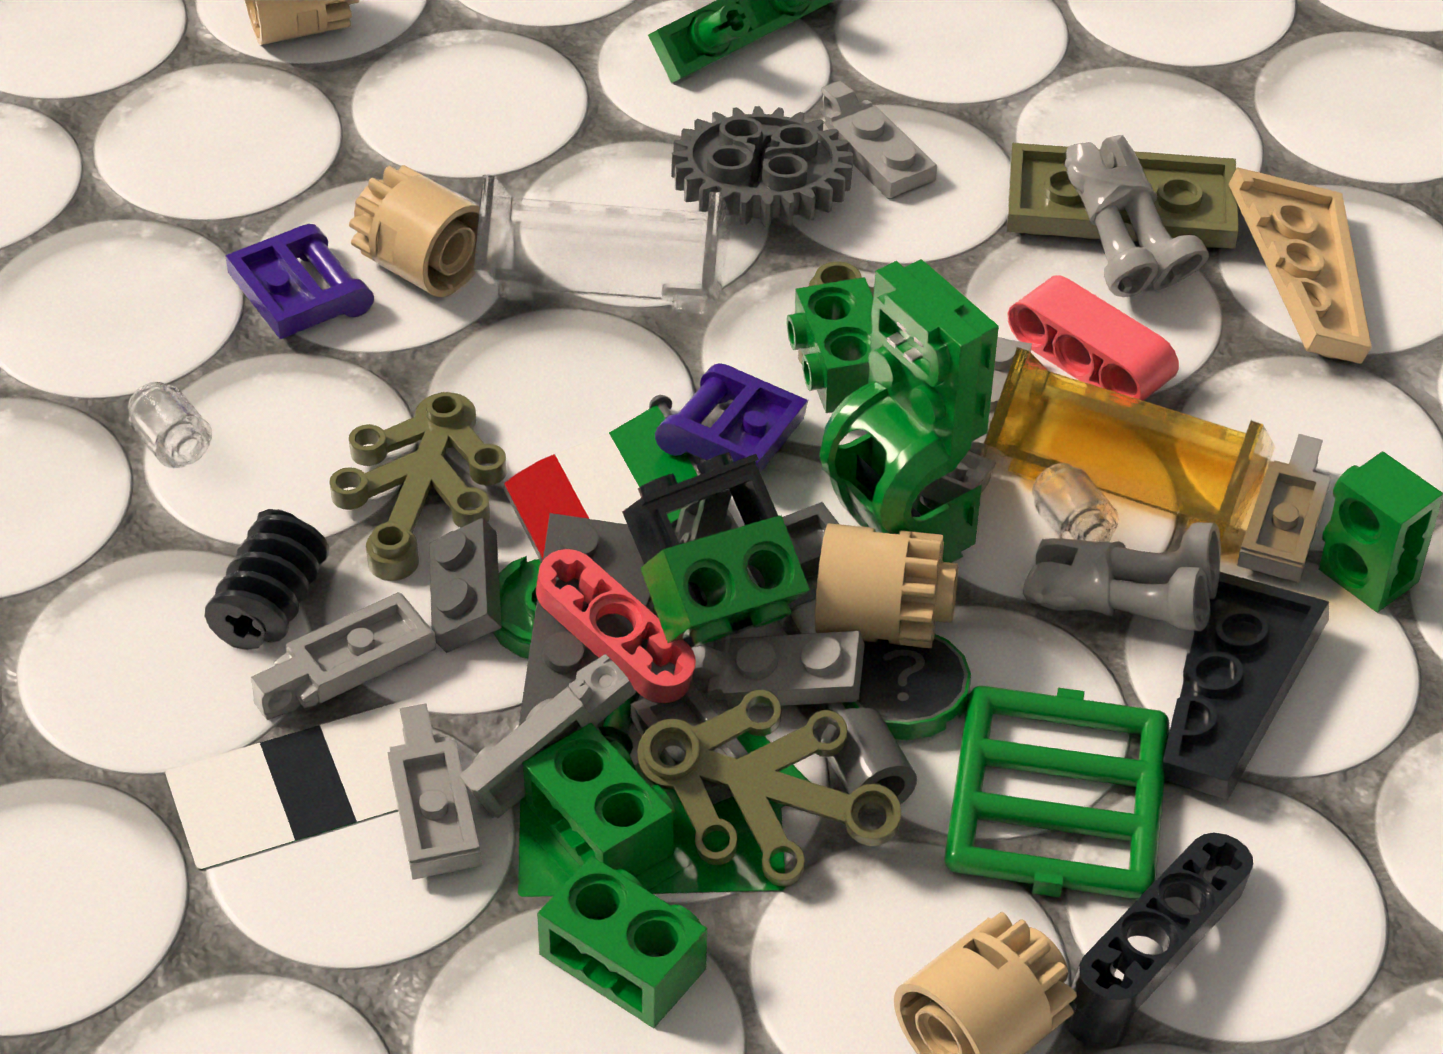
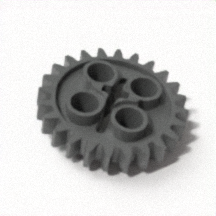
M755 106L752 114H745L742 110L735 107L732 110L731 117L713 112L712 123L696 119L694 120V130L685 128L681 130V140H674L671 177L675 178V190L684 191L685 202L699 201V211L702 213L715 208L718 209V220L723 221L734 214L740 216L739 221L741 225L748 224L752 218H760L764 227H770L772 218H780L789 226L793 225L794 215H800L811 221L814 220L815 209L829 213L832 211V202L842 203L844 201L845 191H850L853 153L848 152V140H838L839 131L837 129L823 131L824 121L821 119L806 123L804 122L805 113L799 112L791 118L785 117L784 110L780 107L772 114H764L760 106ZM771 143V147H768L766 149L764 155L762 178L758 187L754 188V183L758 182L760 177V171L762 167V153L764 151L765 145Z

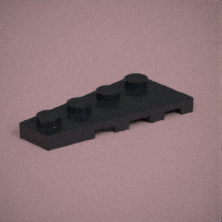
M1220 572L1216 597L1209 599V621L1202 631H1194L1190 653H1187L1183 669V685L1180 697L1177 698L1163 759V771L1165 773V781L1228 800L1328 623L1329 601Z

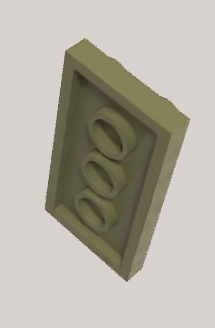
M1012 143L1007 232L1101 239L1097 226L1089 221L1085 205L1069 180L1067 168L1064 166L1067 146ZM1134 151L1148 182L1157 194L1154 205L1165 229L1172 238L1182 235H1195L1203 241L1206 248H1236L1239 232L1238 204L1228 185L1236 171V159ZM1126 210L1121 211V217L1132 241L1138 242Z

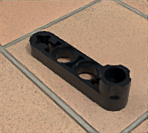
M1208 833L1196 838L1084 955L1072 985V989L1076 992L1077 997L1069 1003L1074 1011V1014L1068 1018L1070 1021L1069 1032L1077 1040L1089 1046L1098 1043L1115 1046L1124 1040L1134 1013L1241 897L1253 868V856L1247 846L1238 839L1221 833ZM1217 866L1221 867L1213 876L1211 883L1203 877L1206 869L1211 871ZM1171 897L1184 898L1192 902L1200 913L1194 915L1181 914L1168 906L1165 899ZM1133 936L1148 937L1156 941L1164 952L1156 955L1145 954L1135 949L1130 944L1128 938ZM1116 969L1124 974L1123 980L1114 976Z

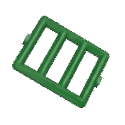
M982 685L973 688L968 696L944 862L947 868L955 873L1033 884L1032 893L1061 897L1063 888L1139 899L1156 881L1165 782L1163 759L1170 724L1168 716L1164 712L1155 709L1084 700L1085 691L1058 688L1057 696ZM993 714L1140 734L1139 760L990 739ZM991 766L1136 787L1134 814L982 792L985 767ZM978 819L1131 841L1129 868L1123 869L974 847Z

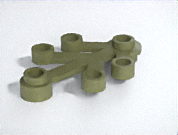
M451 392L433 394L418 404L415 417L385 430L376 425H361L353 429L349 434L351 458L355 463L363 466L379 464L386 458L387 453L421 440L417 451L364 473L360 469L348 467L336 471L330 477L329 484L332 502L337 507L345 510L357 509L363 506L368 501V498L403 484L388 522L377 526L366 542L368 568L377 578L387 581L401 580L410 576L417 569L419 556L417 540L413 531L431 486L435 488L452 510L453 522L458 527H464L480 518H484L487 522L490 519L489 497L486 492L479 488L467 487L444 459L446 449L454 447L469 463L471 479L480 485H495L501 482L507 474L505 451L495 444H484L474 432L473 427L476 424L475 406L467 397L461 394ZM487 463L493 464V465H490V466H483V464H487ZM348 487H355L354 489H351V490H344L345 488H348ZM468 507H475V508H476V509H474V510H465V508H468Z
M767 690L749 692L744 696L740 705L695 727L679 719L662 720L649 727L642 735L638 744L637 757L640 769L651 783L661 788L675 790L696 831L695 844L697 853L708 864L722 865L729 862L737 852L738 840L733 825L724 819L718 818L701 779L729 787L763 853L762 868L764 875L772 884L786 887L795 884L804 873L805 858L802 849L795 842L788 840L768 800L843 823L846 826L847 832L854 840L867 846L882 845L892 839L898 831L901 819L900 802L896 795L885 786L866 784L860 786L851 794H847L779 772L813 754L831 757L843 750L847 742V724L844 718L834 711H819L810 717L806 726L738 759L712 750L745 732L755 736H766L778 728L781 722V705L778 698ZM764 703L772 708L774 714L768 721L759 723L752 721L748 717V710L755 704ZM831 724L838 729L840 735L832 743H821L814 737V730L819 725ZM669 746H678L686 753L685 759L676 766L665 765L659 759L661 752ZM873 808L881 811L886 821L880 828L871 830L861 825L859 815L864 810ZM713 831H721L729 837L730 843L723 851L711 852L703 845L706 835ZM787 852L795 857L797 865L790 873H777L770 866L772 857L777 853Z

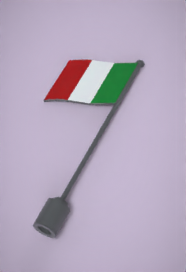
M665 395L653 397L649 403L648 410L611 432L545 457L518 472L504 483V491L541 563L544 556L550 513L627 524L622 511L641 498L637 490L640 486L672 473L677 483L697 476L694 467L701 463L697 456L689 452L676 456L664 452L655 440L657 427L666 417L673 415L670 411L672 401L669 397ZM681 509L667 514L672 528H675ZM728 510L727 515L732 517L731 529L738 528L736 521ZM747 565L758 586L765 588V581L760 571L751 565ZM791 615L779 620L787 635L801 634ZM827 703L830 710L840 714L847 724V742L845 747L837 755L827 757L847 794H851L857 788L866 784H878L890 789L896 795L901 805L913 793L917 784V775L880 713L871 708L845 709L842 703ZM828 724L820 742L827 744L834 742L840 735L838 729ZM870 808L864 810L862 814L878 815L882 814V812Z

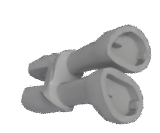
M1124 135L1106 138L1102 142L1100 151L1091 142L1078 143L1067 148L1064 166L1067 168L1070 182L1085 205L1089 221L1098 228L1108 262L1104 269V278L1109 290L1115 296H1135L1144 291L1150 284H1152L1154 290L1169 287L1189 277L1207 262L1209 253L1200 238L1195 235H1182L1172 238L1165 229L1154 205L1157 194L1148 182L1134 150ZM1123 210H1126L1140 247L1135 246L1120 214Z
M1193 523L1185 532L1181 547L1177 551L1163 553L1129 549L1120 541L1095 542L1065 538L1042 539L1036 552V565L1030 570L1024 582L1023 595L1030 603L1053 610H1090L1108 616L1114 615L1115 610L1168 622L1181 630L1202 631L1209 621V599L1216 597L1221 560L1219 528L1216 523Z

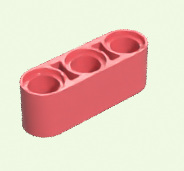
M1061 275L1049 278L1013 304L1007 313L1011 331L1020 342L1032 343V351L1123 408H1134L1175 377L1179 370V360L1176 352L1162 336Z

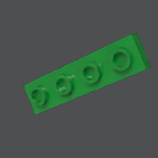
M716 0L648 34V37L671 83L834 0Z

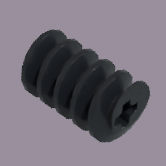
M267 509L259 512L257 520L250 526L247 532V538L237 549L236 557L228 565L226 576L218 583L215 595L205 606L204 617L209 628L230 646L246 650L259 648L264 641L276 642L283 639L288 633L289 622L299 612V603L309 593L310 583L319 574V566L329 556V545L325 537L315 527L286 511Z

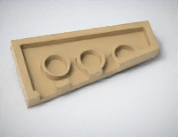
M1237 167L1228 185L1306 351L1317 353L1327 358H1338L1362 364L1372 346L1343 194Z

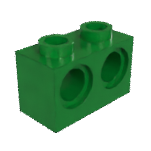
M865 277L796 288L795 314H789L786 318L787 334L791 348L793 350L801 349L803 354L802 370L806 387L809 391L817 390L825 413L834 412L847 396L868 384V356L870 353L872 330L871 310L874 297Z
M1384 451L1360 467L1357 465L1351 466L1336 482L1333 489V497L1336 499L1331 520L1326 525L1322 534V540L1325 544L1318 569L1377 613L1419 582L1443 499V492Z
M782 515L663 549L640 568L668 643L691 636L695 646L704 645L733 633L731 624L749 618L754 628L777 622L791 615L789 604L810 590ZM747 565H751L760 571L765 581V589L757 586L751 580ZM688 582L698 585L704 591L707 598V607L693 600L688 590Z
M592 723L522 762L526 805L580 866L593 856L612 869H623L636 877L674 854L673 822L676 821L677 816L669 796L658 785L650 787L635 771L633 761L626 749L617 741L609 743Z
M593 856L576 871L537 913L539 955L652 1028L659 1024L706 970L708 928L703 926L699 919L687 908L681 905L666 903L644 889L642 884L629 872L623 869H612ZM593 917H604V918H606V919L594 920V919H590V918H593ZM661 953L665 956L651 957L647 956V954Z

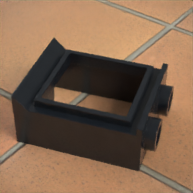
M730 452L723 453L694 467L697 474L696 477L677 483L672 473L640 486L637 490L641 498L622 511L643 563L646 564L663 549L680 545L667 516L668 513L730 490L744 525L778 516L756 465V461L759 460L757 454L734 462ZM688 582V590L693 600L706 607L698 586ZM809 584L810 590L789 604L791 612L816 600V591ZM751 619L731 624L733 630L731 634L736 635L753 628ZM691 636L683 639L691 648L698 647L694 645Z

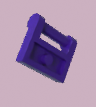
M315 224L299 226L225 255L229 275L279 339L342 314H346L348 317H359L365 314L374 303L373 292L361 279H354L328 248L329 241L326 235ZM297 258L310 262L330 288L322 290Z
M722 363L714 364L702 376L699 390L678 414L669 415L657 427L655 440L664 452L674 456L689 452L704 460H708L730 452L735 462L757 454L759 460L756 461V465L761 473L804 419L808 400ZM730 399L733 400L711 428L702 425V422L718 404L726 403Z

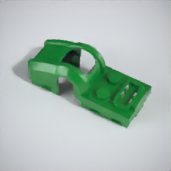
M922 259L906 267H903L896 260L875 271L874 298L871 310V346L868 356V384L847 396L834 410L825 426L819 455L822 469L829 475L839 502L860 526L875 528L876 532L900 534V531L943 535L944 550L942 560L943 562L953 563L964 557L961 553L962 551L976 543L982 484L935 510L924 506L920 502L921 496L918 494L933 481L954 471L971 449L972 441L988 432L999 326ZM861 429L868 432L849 443L839 445L840 441L851 431Z

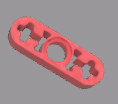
M563 549L555 551L544 558L539 567L536 596L540 605L597 657L600 658L605 654L610 657L629 679L633 688L647 700L658 703H670L685 695L693 677L695 655L691 647L683 639L668 643L659 618L586 554L577 550ZM556 577L564 582L576 578L579 580L578 590L571 585H566L561 589L555 586ZM585 601L589 606L585 612H582L583 602ZM607 614H618L627 618L634 630L624 637H610L600 631L596 621ZM644 639L648 640L646 650L641 647ZM652 662L660 667L668 662L676 666L674 675L666 670L658 675L651 672Z

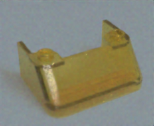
M1019 347L1016 349L984 444L999 456L1011 461L1007 470L1009 473L1038 483H1043L1047 473L1188 519L1185 527L1186 531L1193 523H1216L1219 528L1220 541H1222L1224 532L1238 534L1262 483L1275 449L1274 442L1265 426L1261 423L1251 420L1246 433L1050 372L1029 350Z

